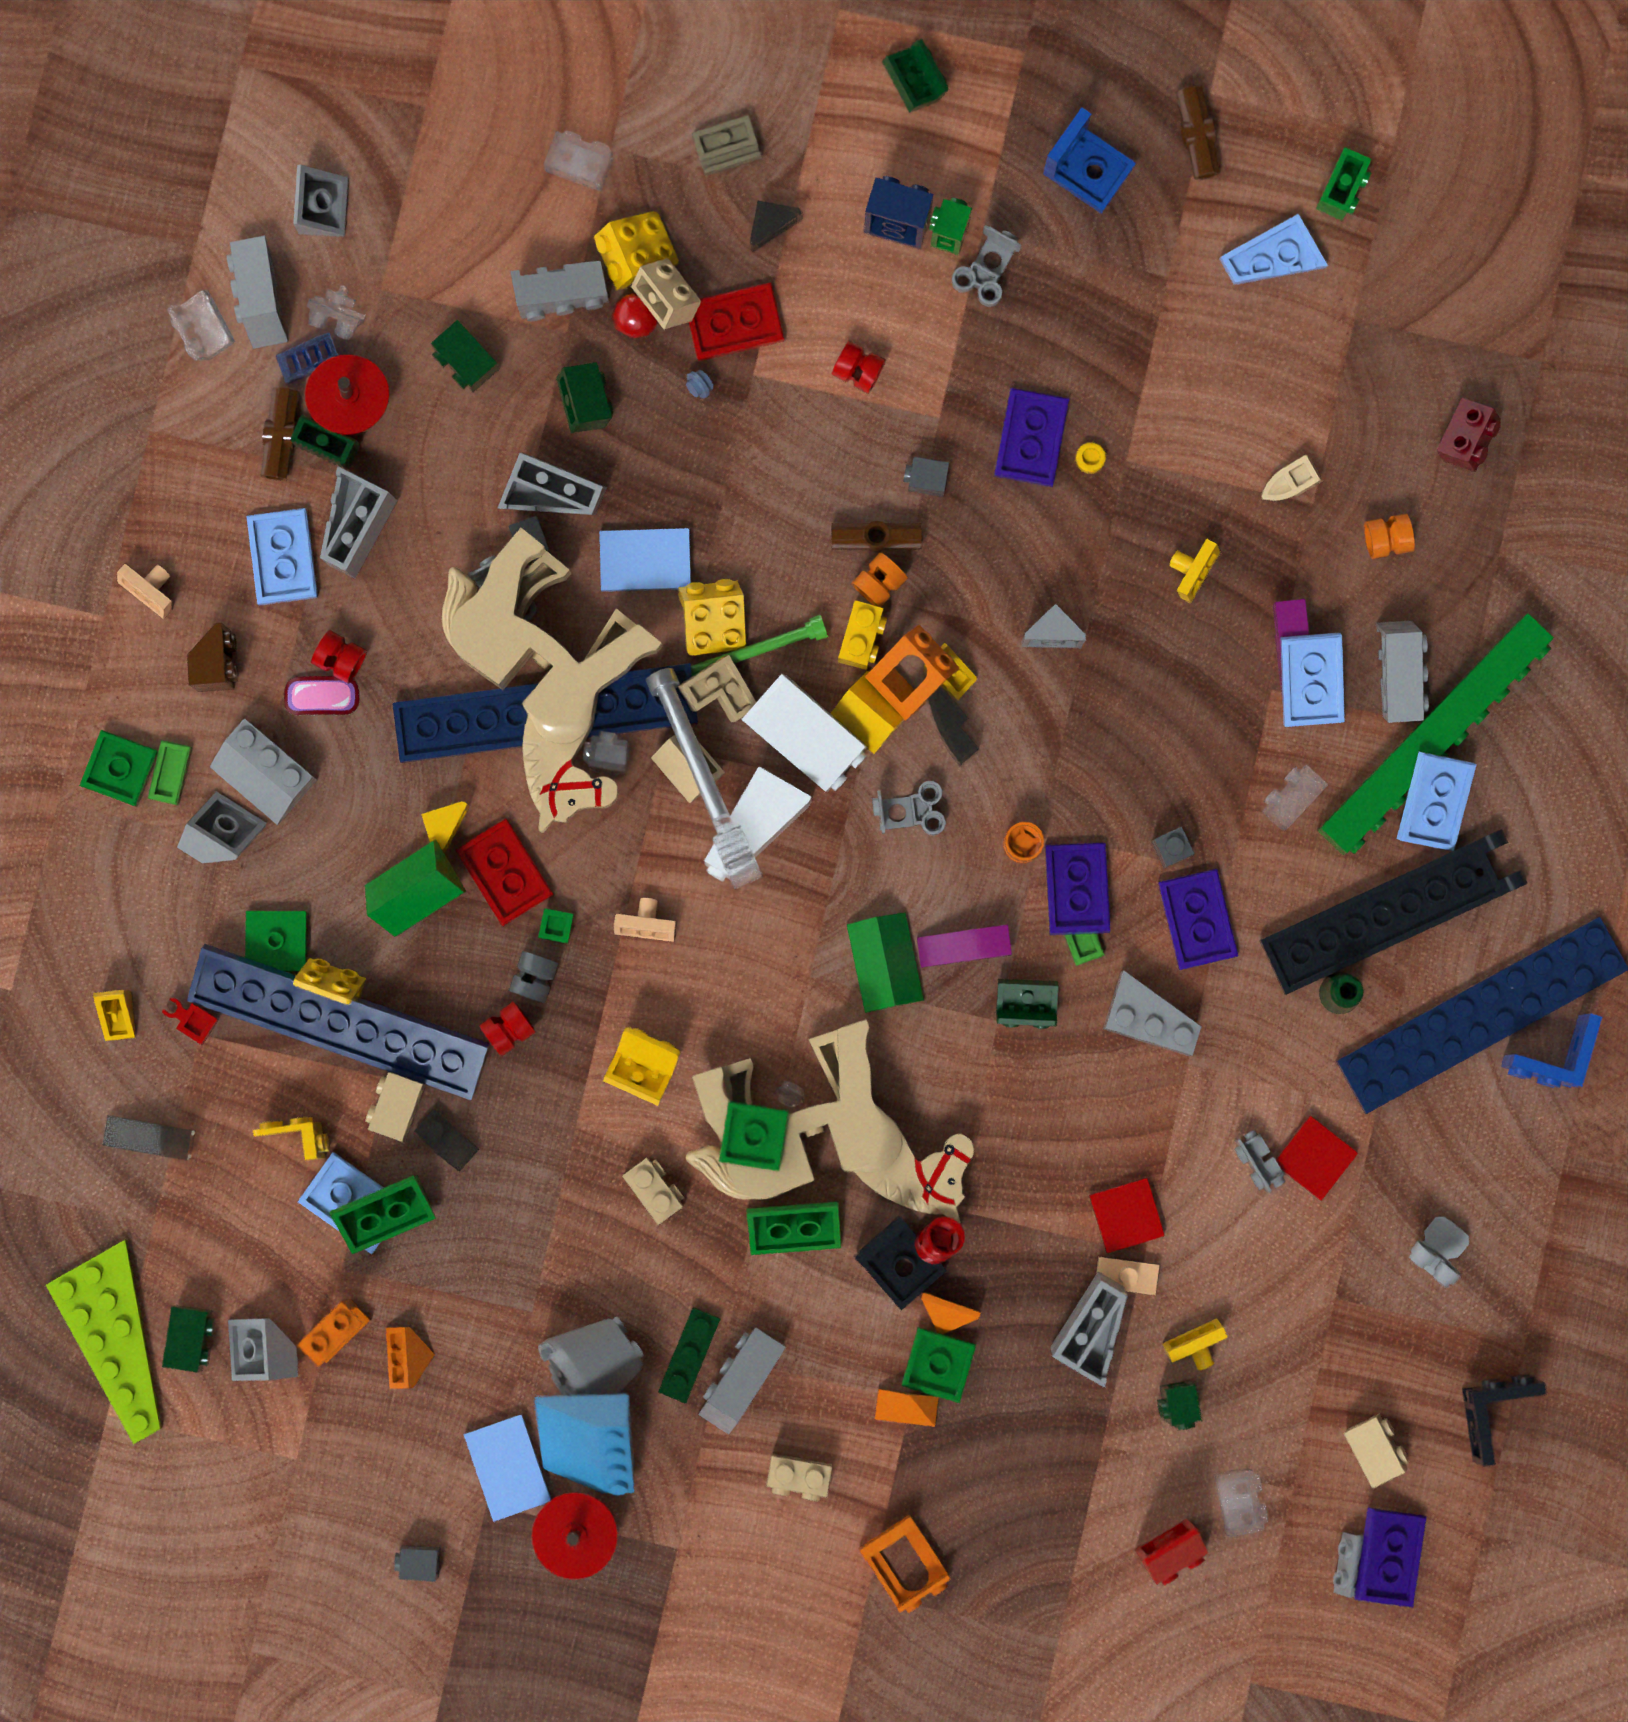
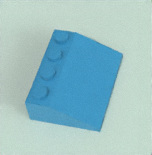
M628 1395L535 1397L543 1469L603 1494L623 1495L625 1493H634V1451Z

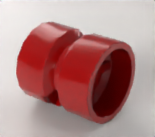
M849 340L838 357L831 375L844 382L852 380L855 388L869 394L884 368L886 359L873 352L865 354L863 347Z
M328 630L316 647L311 663L326 672L330 669L333 670V676L349 684L360 670L367 655V650L353 642L346 644L344 637Z
M515 1001L502 1008L499 1017L491 1016L479 1025L501 1057L515 1048V1041L523 1042L536 1033V1030Z
M940 1217L933 1220L929 1225L921 1229L916 1236L915 1249L918 1256L930 1264H940L946 1261L963 1247L965 1241L964 1230L955 1219L950 1217Z

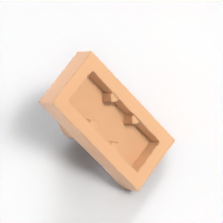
M126 564L117 572V582L161 618L164 619L172 611V601L159 591L161 586L170 578L165 569L156 565L145 578L141 577Z
M641 898L638 916L615 915L614 934L674 942L676 921L655 919L658 901L652 898Z
M1098 1257L1096 1274L1098 1272L1124 1286L1127 1292L1156 1295L1159 1265Z

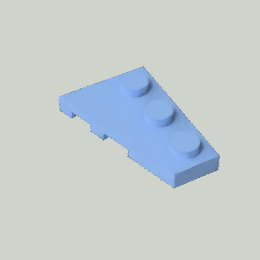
M1299 214L1220 257V261L1234 285L1323 269L1328 266Z

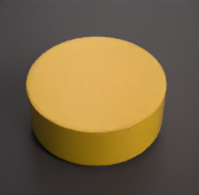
M1085 443L1076 453V464L1085 473H1096L1104 466L1106 453L1097 443Z

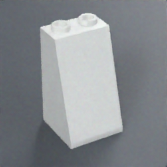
M784 674L778 677L742 718L748 726L825 792H828L831 788L836 791L847 779L843 774L849 767L853 766L856 769L867 756L864 753L867 746Z
M758 766L704 860L705 865L708 867V874L722 882L725 878L733 880L809 807L811 796Z

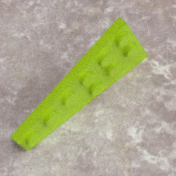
M126 1239L46 1284V1287L132 1443L136 1444L162 1429L156 1392H154L151 1377V1365L146 1350V1338L139 1300L134 1285V1273L129 1258L128 1241Z

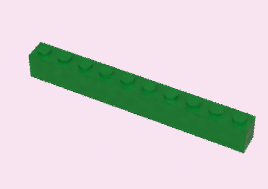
M1529 613L1524 615L1317 831L1342 855L1347 854L1349 851L1355 854L1366 842L1362 837L1370 829L1375 833L1386 822V819L1383 817L1390 808L1396 811L1407 800L1404 794L1410 788L1419 751L1448 757L1449 755L1445 751L1452 744L1457 747L1469 735L1466 729L1473 722L1479 725L1490 712L1486 708L1493 701L1499 704L1509 694L1510 690L1507 686L1514 679L1519 683L1531 671L1528 667L1534 658L1540 661L1552 649L1548 644L1554 637Z

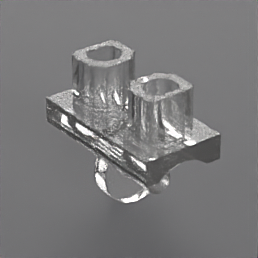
M341 286L338 292L330 289L327 290L325 297L334 302L315 296L314 299L309 298L306 306L311 309L308 324L324 329L329 316L338 320L334 334L344 339L352 337L357 326L364 323L366 315L344 307L346 305L354 308L356 300L347 297L349 289L345 286Z

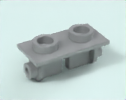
M1252 1130L1244 1135L1247 1141L1242 1143L1241 1139L1235 1140L1238 1147L1234 1150L1243 1164L1249 1163L1254 1172L1250 1174V1177L1258 1190L1264 1188L1266 1192L1270 1193L1272 1190L1269 1185L1273 1183L1276 1188L1285 1183L1286 1181L1283 1178L1285 1174L1274 1157L1263 1162L1261 1157L1271 1151L1261 1137V1134H1257L1255 1130Z
M1342 1532V1539L1338 1546L1337 1571L1333 1579V1593L1348 1598L1354 1597L1364 1535L1356 1536Z

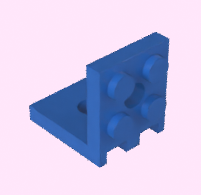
M1081 107L1048 154L1043 174L1102 214L1134 169L1136 163L1087 130L1091 113ZM1090 165H1098L1102 169L1103 175L1098 179H1091L1088 177L1086 169Z
M1592 1013L1578 1015L1563 1068L1517 1054L1504 1055L1501 1067L1509 1069L1508 1075L1520 1079L1536 1077L1538 1078L1537 1084L1550 1088H1560L1561 1085L1569 1088L1582 1087L1602 1016Z

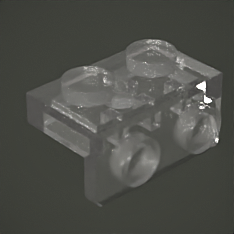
M201 290L183 304L172 305L167 309L173 327L180 333L185 343L186 352L194 360H211L236 342L208 290Z

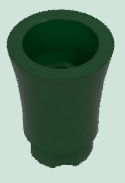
M1343 972L1327 976L1319 989L1322 1005L1328 1011L1335 1014H1346L1354 1010L1362 1000L1364 993L1359 979ZM1340 987L1348 989L1349 994L1346 998L1341 997Z

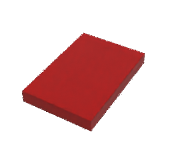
M771 282L701 298V303L692 321L688 322L698 362L784 342Z
M506 818L455 849L502 927L554 895Z

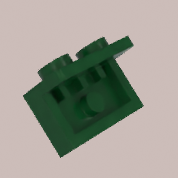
M923 39L916 40L910 48L886 56L882 61L909 113L937 103L949 91L946 79L939 71L932 53L925 45Z
M998 978L996 1023L1011 1028L1018 1027L1019 1025H1032L1038 1029L1057 1026L1058 981Z

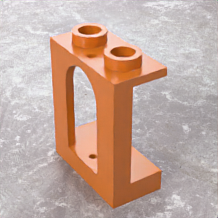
M919 624L905 634L865 678L906 721L927 703L926 701L960 668L953 661L952 657ZM907 655L918 656L923 660L927 668L925 680L916 689L895 669Z
M351 1298L341 1301L297 1345L319 1367L323 1362L328 1363L371 1319Z
M910 1514L859 1547L860 1553L869 1563L896 1605L899 1613L903 1610H906L907 1613L915 1610L922 1605L921 1598L929 1593L935 1596L948 1587L946 1583L950 1580L948 1572ZM903 1536L907 1537L928 1571L926 1585L917 1591L907 1590L900 1584L880 1553Z

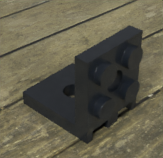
M897 1216L853 1256L902 1311L947 1270L941 1263L930 1264L918 1256L915 1249L916 1234L900 1216ZM900 1259H908L912 1262L913 1270L910 1275L904 1277L896 1273L895 1265Z
M1530 1374L1511 1376L1512 1382H1505V1380H1500L1499 1378L1481 1381L1482 1386L1462 1389L1473 1462L1481 1466L1496 1465L1486 1403L1547 1395L1545 1382L1537 1380L1535 1376H1530Z

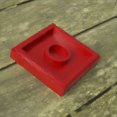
M1309 1116L1275 1160L1285 1174L1318 1200L1322 1201L1358 1153L1312 1116Z
M1147 1178L1089 1195L1106 1253L1165 1236Z

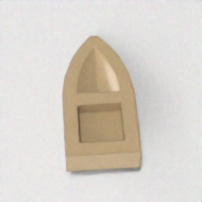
M1304 455L1278 471L1265 486L1261 497L1264 500L1278 501L1299 496L1323 480L1309 455Z

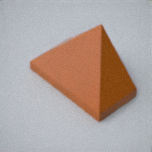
M925 1292L921 1294L923 1304L939 1334H945L980 1317V1311Z
M410 1327L386 1328L389 1389L414 1388L435 1354Z
M878 1389L875 1420L935 1427L939 1397Z

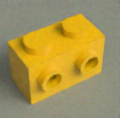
M854 601L838 657L839 663L867 670L869 662L875 664L879 646L874 645L877 634L883 635L887 622V617L882 616L884 608Z

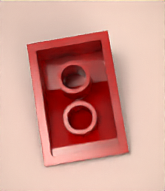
M1187 1519L1135 1549L1153 1582L1156 1585L1162 1583L1163 1586L1179 1577L1177 1572L1185 1567L1191 1570L1205 1561L1203 1556L1208 1554L1199 1532Z

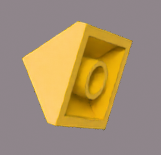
M867 671L849 688L830 714L862 741L872 754H875L904 719L865 678L870 672Z

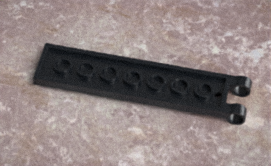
M1503 830L1496 831L1259 940L1284 995L1528 884L1522 870L1498 880L1486 856L1487 852L1509 843ZM1478 868L1483 870V876L1478 877L1475 873Z

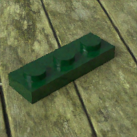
M692 1308L658 1393L682 1403H687L721 1318L697 1308Z

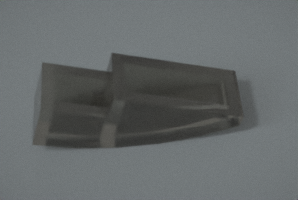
M940 686L927 700L930 715L944 746L958 766L961 767L978 753L979 748L961 728L968 722L969 718Z
M108 1115L102 1145L158 1156L191 1160L196 1130Z

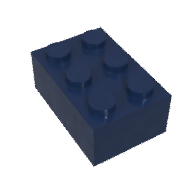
M883 176L882 179L875 177L865 210L864 233L921 250L931 217L934 194L928 193L929 189L920 185L913 184L911 187L901 185L900 181L893 177Z

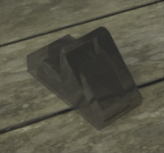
M433 1109L414 1131L435 1150L434 1152L459 1172L480 1150L436 1109Z

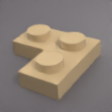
M729 655L723 656L677 686L692 712L698 711L717 698L730 722H736L745 716L756 704V700Z

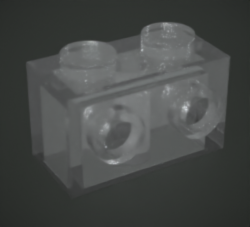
M556 131L544 161V168L548 173L602 191L613 161V154L609 150V146L604 143L592 141L591 144L581 140V136L574 132L564 131L563 134Z
M599 732V736L591 737V743L585 742L583 760H585V763H588V767L592 772L627 776L631 746L628 740L619 739L615 733Z
M1307 764L1301 769L1295 766L1284 778L1287 784L1281 791L1275 788L1264 800L1267 806L1261 812L1283 832L1295 822L1328 786Z
M1249 1467L1213 1474L1226 1535L1230 1538L1265 1531L1264 1522H1268V1515L1265 1504H1260L1257 1492H1262L1259 1474H1253V1470Z

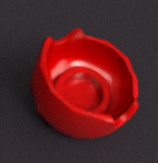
M636 293L623 296L614 305L611 315L614 327L629 338L648 336L657 327L658 321Z

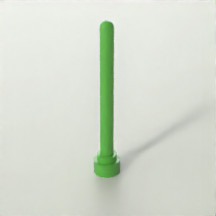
M821 615L809 618L810 621L804 623V627L692 665V676L726 655L731 657L733 663H737L806 638H810V640L816 638L817 641L827 638L828 635Z

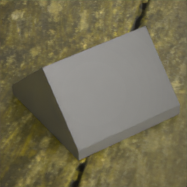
M297 165L293 225L298 234L338 237L345 235L348 177L304 165Z
M1055 604L1024 634L1021 647L1082 648L1086 640V634Z

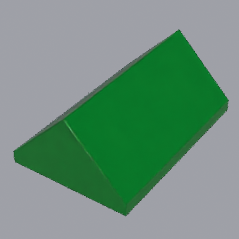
M433 840L365 885L367 916L394 937L402 934L467 892L437 840Z
M906 913L878 916L847 924L865 1013L924 1001Z
M413 1175L329 1211L331 1218L352 1254L436 1219L419 1175Z
M838 1201L746 1209L751 1255L841 1248Z

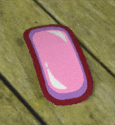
M335 676L295 677L289 680L285 686L284 705L286 710L292 715H348L353 713L359 705V687L354 680L347 684Z

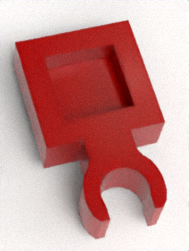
M170 998L169 1000L177 1005L176 1012L171 1014L163 1009L162 1013L166 1017L180 1020L176 1029L203 1045L219 1019L194 1003L187 1010L180 1000Z

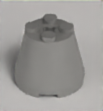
M618 1317L612 1320L608 1318L551 1337L538 1345L541 1359L544 1362L547 1360L550 1362L548 1368L552 1374L551 1378L562 1396L618 1395L640 1372L643 1365L640 1358L643 1357V1353L635 1341L631 1343L624 1335L626 1329Z

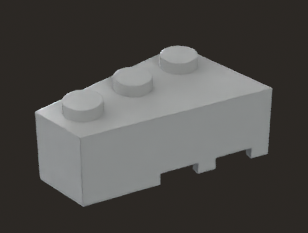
M260 236L230 242L231 254L227 255V263L230 273L234 272L235 280H230L233 296L238 298L239 305L234 306L237 322L244 324L252 348L288 342L287 334L281 322V315L283 313L281 305L278 303L276 290L278 287L271 251L266 237Z
M601 261L567 264L562 269L547 271V267H541L536 269L537 274L520 276L519 270L510 271L521 319L527 318V321H537L544 319L545 314L556 312L557 315L561 316L573 313L575 308L586 307L587 310H593L603 307V303L609 302Z
M519 453L498 508L596 515L607 487L528 454Z
M337 466V481L334 494L331 497L330 503L332 507L329 521L326 524L320 558L329 566L355 579L398 500L388 491Z
M1412 621L1376 623L1377 632H1381L1382 650L1378 651L1379 660H1382L1380 684L1383 717L1388 723L1424 721V712L1428 711L1429 708L1427 693L1423 694V682L1428 681L1427 664H1423V653L1427 652L1426 634L1422 635V631Z
M1123 970L1120 972L1103 1029L1186 1056H1193L1201 1026Z
M1098 1272L1050 1347L1052 1357L1104 1388L1127 1298L1124 1286Z
M756 1327L750 1335L744 1332L735 1346L740 1351L734 1360L728 1357L719 1371L723 1377L718 1385L712 1382L703 1396L707 1402L698 1414L728 1435L737 1425L786 1348Z

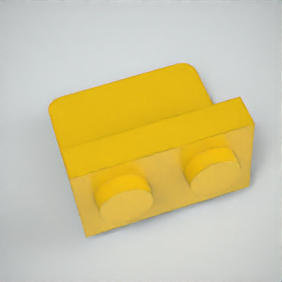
M655 211L611 221L594 236L597 250L602 255L607 267L608 276L613 281L616 290L627 288L634 281L640 266L667 258L674 267L679 262L660 215Z
M721 579L716 583L703 584L693 582L684 587H678L679 600L684 609L686 650L689 655L735 651L746 646L744 595L738 581Z
M309 958L296 975L293 984L343 1004H351L355 997H361L366 978L359 976L353 970L339 969L331 966L326 960Z
M626 1027L603 1081L658 1106L672 1078L680 1051L673 1044L667 1041L656 1040L648 1036L641 1029Z
M313 1117L290 1119V1125L283 1126V1121L260 1123V1129L253 1130V1136H269L301 1131L305 1160L326 1158L325 1152L330 1150L327 1133L323 1134L321 1122H313Z

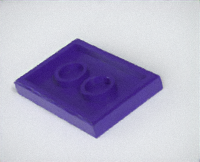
M1010 388L994 477L1053 487L1069 403L1068 398Z
M1106 844L1045 845L1049 934L1110 933Z
M1217 869L1158 882L1179 970L1238 957Z
M1368 1507L1354 1599L1413 1608L1427 1516Z

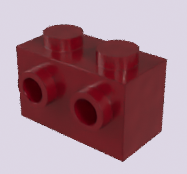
M1461 398L1437 449L1442 460L1476 472L1479 464H1483L1488 454L1487 447L1492 437H1496L1500 430L1501 419L1495 409Z

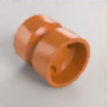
M1407 513L1390 516L1388 522H1385L1382 518L1364 522L1365 542L1371 559L1387 557L1391 551H1394L1397 555L1414 551V533Z
M880 552L869 563L870 570L868 572L862 571L851 584L870 604L882 607L890 599V591H897L908 577L890 558ZM881 577H884L883 582L879 580Z
M1030 822L1014 824L1008 830L1003 840V849L1007 857L1021 864L1033 861L1044 847L1042 831Z

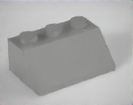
M245 718L224 741L210 765L212 770L277 825L282 822L317 781L316 778Z

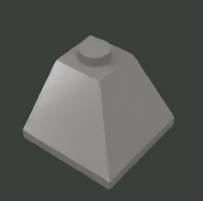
M216 791L186 824L177 848L201 863L236 860L266 827L267 823Z
M270 1318L228 1320L232 1381L275 1380L298 1377L296 1345Z

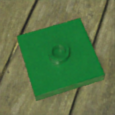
M100 730L79 786L138 807L159 751Z
M246 911L245 958L284 972H299L307 962V911Z
M728 1101L719 1162L779 1172L789 1111Z
M918 1327L901 1386L960 1403L976 1344Z

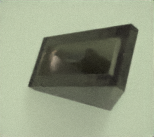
M758 200L750 237V248L753 253L802 221L803 213L800 208Z

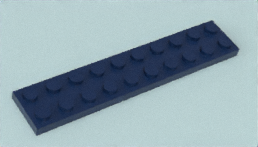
M691 664L628 671L625 675L604 688L598 695L594 724L587 738L672 727L659 696L651 695L646 679L656 671L672 668L680 685L692 677ZM538 684L508 687L504 690L493 689L392 703L400 763L523 747L524 728L528 713L522 703ZM677 687L676 692L690 724H698L697 711H691Z
M1597 917L1338 1059L1336 1063L1363 1112L1367 1114L1628 971V966L1602 919Z
M207 944L202 946L187 1001L472 1100L490 1043L359 997H355L351 1004H343L295 986L293 983L296 975Z

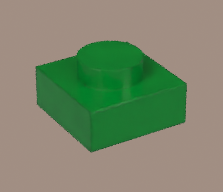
M544 908L538 938L568 944L574 914Z

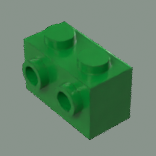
M1344 147L1316 209L1343 221L1347 213L1353 215L1360 200L1355 195L1359 186L1365 188L1372 172L1367 169L1372 159Z
M951 198L950 200L943 199L941 207L935 206L929 228L930 231H933L931 247L959 255L972 212V208L967 206V202L958 198Z

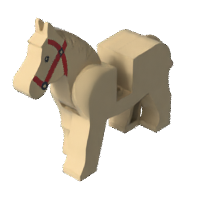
M520 528L492 561L488 575L478 592L476 583L458 567H452L449 570L448 589L442 608V625L447 640L459 657L468 666L502 690L506 688L531 656L539 666L548 672L522 703L528 713L523 737L524 768L529 792L536 808L540 812L538 828L543 833L553 822L568 823V819L581 810L608 808L617 801L619 795L618 786L612 779L608 777L592 779L588 773L574 767L573 761L593 727L599 693L625 675L637 661L648 655L658 653L663 646L639 624L636 625L616 608L584 661L578 664L555 639L540 628L524 620L532 601L546 588L566 581L571 572L547 552L545 546L523 528ZM538 558L532 565L525 569L528 563Z
M863 1020L808 1039L837 1097V1101L809 1107L788 1115L779 1172L719 1162L720 1149L714 1145L689 1151L685 1158L689 1164L700 1170L721 1192L743 1200L767 1199L814 1180L799 1133L805 1132L806 1137L824 1132L823 1125L828 1124L843 1171H854L870 1188L893 1202L923 1213L944 1214L946 1217L955 1219L960 1224L956 1207L965 1198L962 1194L961 1178L973 1157L974 1147L968 1137L962 1134H955L946 1140L942 1152L932 1153L921 1161L915 1159L898 1125L875 1105L872 1100L870 1063L866 1053V1037L869 1025L867 1020ZM751 1058L692 1076L706 1121L715 1130L721 1142L728 1101L753 1105L750 1087L754 1066ZM723 1079L725 1081L727 1091L726 1095L723 1091Z

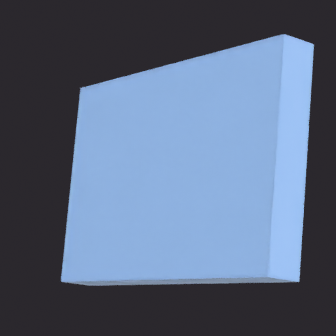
M302 508L246 516L257 604L266 605L318 598L307 509Z
M689 528L599 531L601 592L678 590V587H684L691 583Z
M1328 633L1280 637L1283 725L1291 727L1345 722L1342 634Z
M1419 751L1396 839L1454 851L1477 764Z
M332 1152L298 1200V1203L338 1230L329 1211L384 1187L338 1154ZM380 1243L373 1245L369 1248H366L365 1250L368 1251L370 1254H373Z
M522 1414L464 1434L493 1522L545 1504L551 1500Z

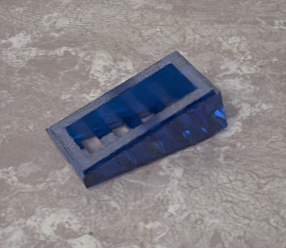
M327 332L284 351L275 357L285 383L289 384L310 376L318 365L339 354L330 332ZM324 345L329 355V357L325 359L323 358L321 350L319 348ZM313 349L318 360L314 364L308 352ZM303 354L307 367L303 369L297 356ZM289 358H292L296 368V372L292 374L286 361Z

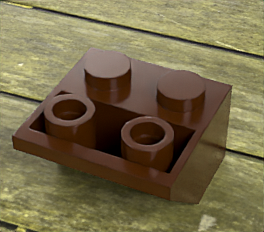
M222 622L215 623L187 654L189 686L197 692L234 690V682H238V666L233 664L232 652L237 651L236 636L231 634V630Z

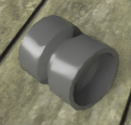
M522 951L517 964L520 972L513 976L508 991L546 1003L551 989L547 983L549 980L554 979L559 963ZM531 975L537 977L533 984H530Z

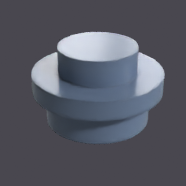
M698 370L687 374L688 382H686V386L690 393L695 397L707 398L710 394L709 392L713 389V384L706 373Z

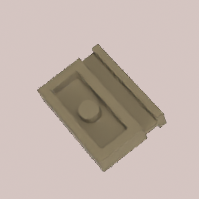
M748 115L692 133L705 176L762 159Z

